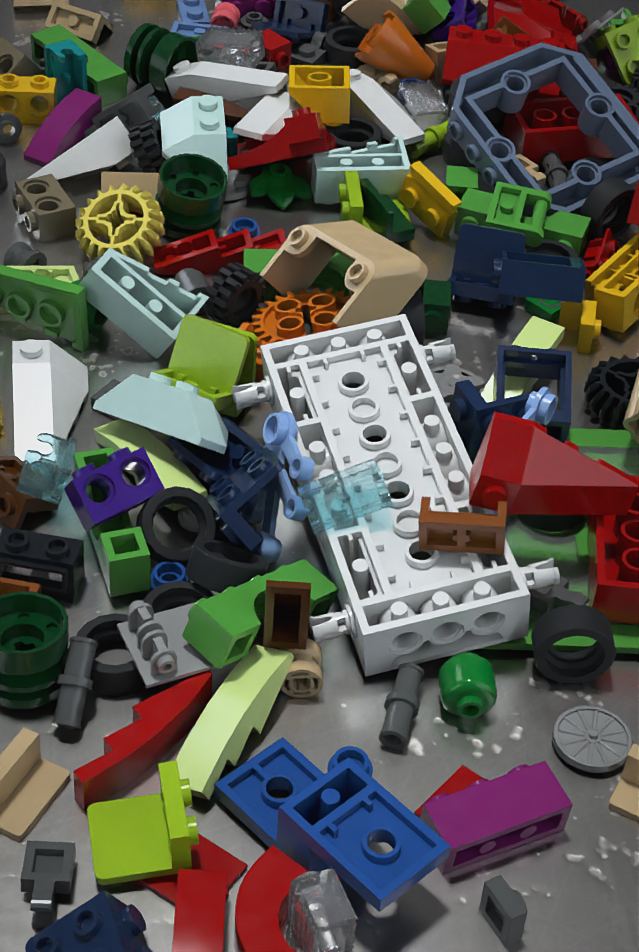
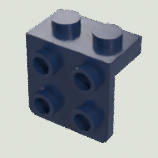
M276 0L273 21L252 22L251 28L257 29L259 32L270 29L292 43H299V41L311 43L312 37L317 31L323 33L326 31L330 4L314 0Z
M470 223L462 224L459 229L452 273L447 280L451 282L452 299L464 303H472L473 299L486 301V306L496 309H505L506 305L512 306L516 296L498 294L497 284H492L494 258L501 257V250L524 252L526 236L515 231Z
M470 380L455 383L453 399L450 401V415L472 464L475 461L494 412L522 418L525 415V405L531 393L486 402Z
M222 417V421L228 430V440L224 454L204 447H198L173 436H170L167 441L176 450L173 456L191 468L194 465L201 470L198 476L211 486L225 475L230 477L241 467L239 463L242 458L256 448L260 450L264 447L263 444L225 417Z
M267 447L260 450L256 448L246 454L239 463L241 467L230 477L225 475L217 480L209 490L211 494L206 497V500L218 514L215 517L216 524L235 546L242 541L250 551L263 539L239 513L238 509L281 472L285 466Z
M105 890L31 937L25 946L26 952H152L147 946L143 934L146 930V923L140 911L132 904L127 906Z

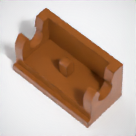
M422 496L418 521L419 550L504 555L507 501H498L497 515L463 511H431V497Z

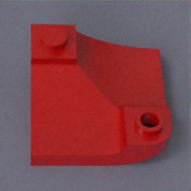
M488 0V29H493L502 16H505L533 38H555L560 42H565V49L578 52L576 38L566 34L562 27L558 8L539 0Z
M310 107L291 111L292 117L284 119L285 126L268 141L245 136L246 142L237 144L238 155L227 158L230 171L337 149L335 137L327 131L320 112L311 113Z

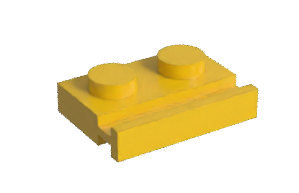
M417 161L410 165V174L405 177L398 199L441 239L450 233L458 213L456 209L462 204V201L420 161Z

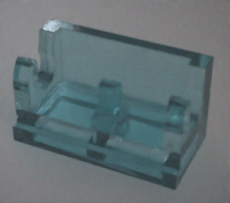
M40 433L37 435V440L41 443L49 444L52 447V451L48 454H43L38 450L27 449L16 490L58 505L72 472L77 439L70 437L69 440L50 433Z
M374 459L296 487L314 535L393 505L380 468Z

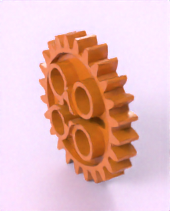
M315 287L312 292H307L305 288H301L298 294L287 291V297L276 295L275 302L265 301V308H257V315H252V323L250 324H253L254 334L257 337H261L263 341L270 343L306 336L303 318L304 310H309L313 334L338 329L339 327L332 321L352 295L344 296V291L342 290L333 294L332 288L319 292L318 287Z

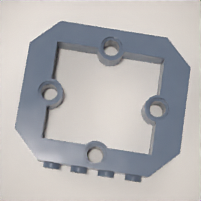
M540 42L461 75L447 129L450 137L457 141L465 152L468 161L478 168L484 182L493 190H495L497 181L537 190L542 189L515 155L514 144L509 139L500 136L483 112L497 107L505 113H517L522 110L528 93L553 82L557 83L579 111L580 115L577 120L579 129L589 136H598L616 159L602 166H598L590 160L575 162L566 182L546 190L552 196V205L546 212V216L553 215L560 210L580 215L582 206L591 191L602 181L611 177H619L636 189L637 183H639V124L582 53ZM525 204L522 216L532 217L533 206Z

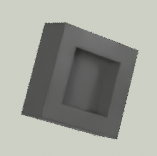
M501 875L485 881L479 911L504 947L522 938L528 913L526 903L517 890H512Z

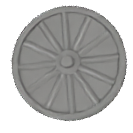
M591 705L576 706L564 711L557 718L552 733L553 745L559 756L571 766L592 773L609 772L622 766L633 744L629 727L618 715L607 709Z

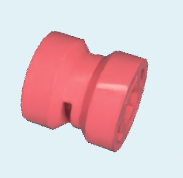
M220 3L215 7L209 25L230 27L229 39H231L235 35L240 21V11L232 3Z

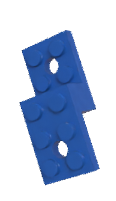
M282 737L214 784V796L269 848L274 845L310 872L309 882L331 867L378 912H381L449 858L451 846L350 757L324 774ZM272 789H285L291 795L284 799H276L271 797L268 792ZM372 842H385L393 850L386 854H379L373 852L368 845Z

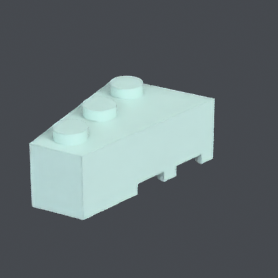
M402 135L393 137V142L378 145L376 141L367 142L364 149L351 151V148L348 146L314 153L311 178L314 202L325 205L338 203V184L344 183L345 171H358L359 182L360 179L368 178L381 195L388 194L390 198H398L405 177L411 171Z
M109 248L90 269L79 285L85 287L86 300L154 358L158 359L177 338L182 318L189 314L195 315L209 297L200 292L196 296L180 288V282L172 278L166 281L150 273L149 267Z

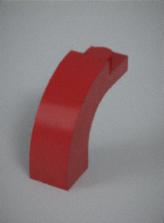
M274 845L255 861L240 885L235 905V952H296L286 942L280 929L288 918L307 901L310 872Z

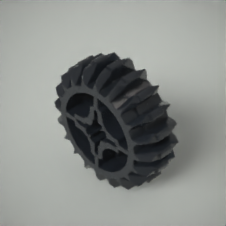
M623 355L621 359L610 356L608 362L599 361L597 367H592L584 387L585 408L591 410V417L600 418V425L609 424L613 430H627L623 425V421L639 370V356L636 359L629 358L626 355Z

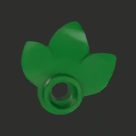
M282 162L265 164L262 173L255 176L249 184L251 197L267 195L281 210H285L294 197L302 200H311L312 197L309 183L304 178L293 174L290 167Z

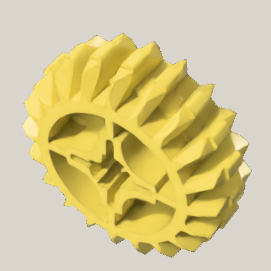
M123 183L119 190L110 185L109 191L106 193L97 189L98 197L96 199L87 198L88 207L79 208L81 217L75 219V226L77 227L75 236L80 244L81 251L87 255L93 264L97 263L109 248L143 264L142 257L145 255L154 257L152 247L161 246L160 236L165 235V228L163 226L165 218L162 211H160L161 207L147 190L142 192L137 185L129 189ZM130 211L140 213L144 217L137 218L136 215H131ZM97 236H103L105 239L110 240V244L97 240Z

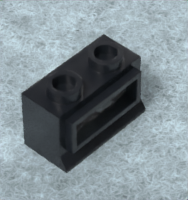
M3 527L0 533V577L41 584V594L50 596L58 602L74 604L85 576L83 540Z

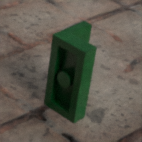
M368 178L360 179L364 205L363 218L372 230L394 243L413 240L415 227L388 194L381 195Z

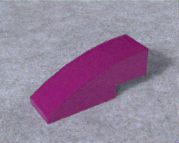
M78 88L74 89L52 110L41 124L23 154L24 160L44 167L85 139V131L94 125L91 119L102 112L101 97Z

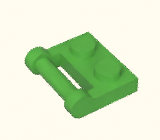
M497 181L485 226L523 233L526 236V244L528 246H540L544 238L542 228L546 212L552 205V196L546 191ZM525 204L532 205L534 208L530 224L521 223Z

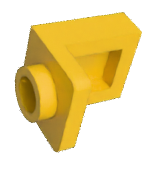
M582 300V303L562 301L558 325L568 330L578 331L576 352L590 353L592 340L599 341L602 320L595 319L597 301Z

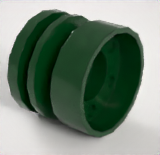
M144 23L135 30L126 46L124 70L127 72L128 80L141 84L143 87L151 83L156 92L172 97L165 78L173 71V66L179 62L186 60L190 63L199 62V47L197 42L191 37L177 32H170L168 29L153 23Z
M188 153L175 155L164 161L159 170L155 201L159 203L160 211H162L165 218V223L163 224L165 234L180 240L213 229L214 233H216L220 225L223 211L222 204L225 200L228 185L227 174L221 165L208 157Z
M13 592L0 596L1 706L11 709H31L46 705L59 697L61 686L57 685L58 675L64 673L69 649V622L63 605L50 596L37 592Z

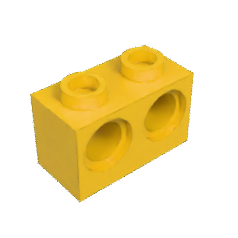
M10 73L0 75V114L12 113L18 117L21 124L41 125L58 105L56 78H49L44 75L26 77ZM5 95H11L15 98L11 99L6 97ZM40 96L45 98L46 100H39L36 97Z

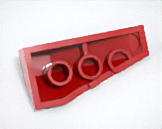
M495 411L470 471L468 504L498 511V501H507V514L627 515L639 491V480L602 459L592 460L578 452V446L569 440L562 443L548 435L547 428L535 421Z

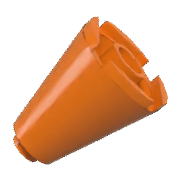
M391 10L386 11L382 15L386 20L382 24L376 22L358 47L361 52L355 53V57L383 72L394 73L398 79L417 78L423 81L424 86H427L436 74L433 70L435 63L398 16Z

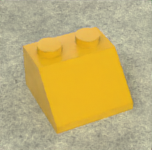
M289 65L288 93L303 108L310 107L311 113L320 112L323 123L328 126L337 127L343 123L349 124L350 66Z

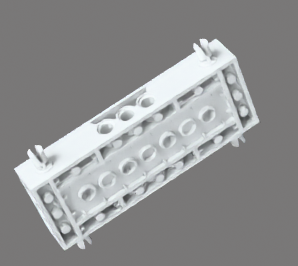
M406 314L261 345L264 380H261L260 383L252 382L231 386L234 403H236V410L258 405L259 402L265 401L266 403L269 402L272 411L275 413L280 411L291 412L298 425V434L295 441L302 456L310 457L314 461V472L310 480H297L302 496L307 498L309 502L308 513L332 582L339 588L337 596L342 608L340 612L309 617L308 625L310 634H313L314 642L319 643L345 634L351 635L366 677L398 669L399 665L403 663L418 664L527 637L530 611L529 589L560 584L558 567H553V558L529 564L525 567H518L506 538L504 555L419 550L418 521L422 496L431 497V511H463L495 515L493 510L468 504L470 471L473 464L428 364L436 365L456 360L454 344H451V338L431 342L425 346L419 345ZM370 436H381L383 438L379 442H370L366 439ZM393 492H403L407 496L402 499H392L388 495ZM424 551L432 556L426 560H417L411 555Z

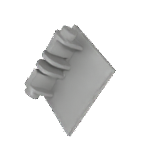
M622 7L616 13L609 10L601 18L588 26L581 35H578L576 37L578 53H582L585 58L594 59L602 51L606 50L607 48L596 52L593 41L601 36L599 31L625 8Z
M137 600L129 606L128 621L117 624V629L146 688L216 668L182 637L189 621L188 612L195 603L154 614V610L149 603Z

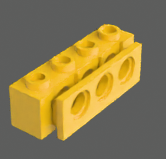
M639 232L585 280V300L597 301L595 319L602 320L601 326L608 328L610 331L623 333L639 318Z

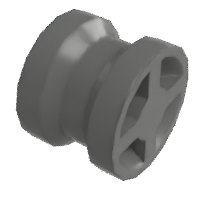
M16 242L7 250L3 263L4 266H47V258L45 254L38 250H32L28 244Z

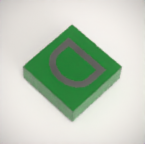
M527 297L524 309L541 319L553 322L560 317L562 301Z

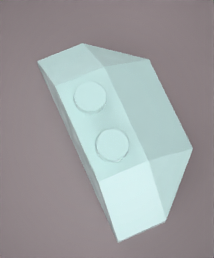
M191 96L160 112L162 156L166 160L172 156L184 153L208 157L222 166L227 174L228 181L223 96Z
M154 372L150 373L149 378L132 374L94 403L93 409L221 454L225 453L228 430L213 402L197 395L199 387L177 380L176 386L173 387L171 386L173 379Z

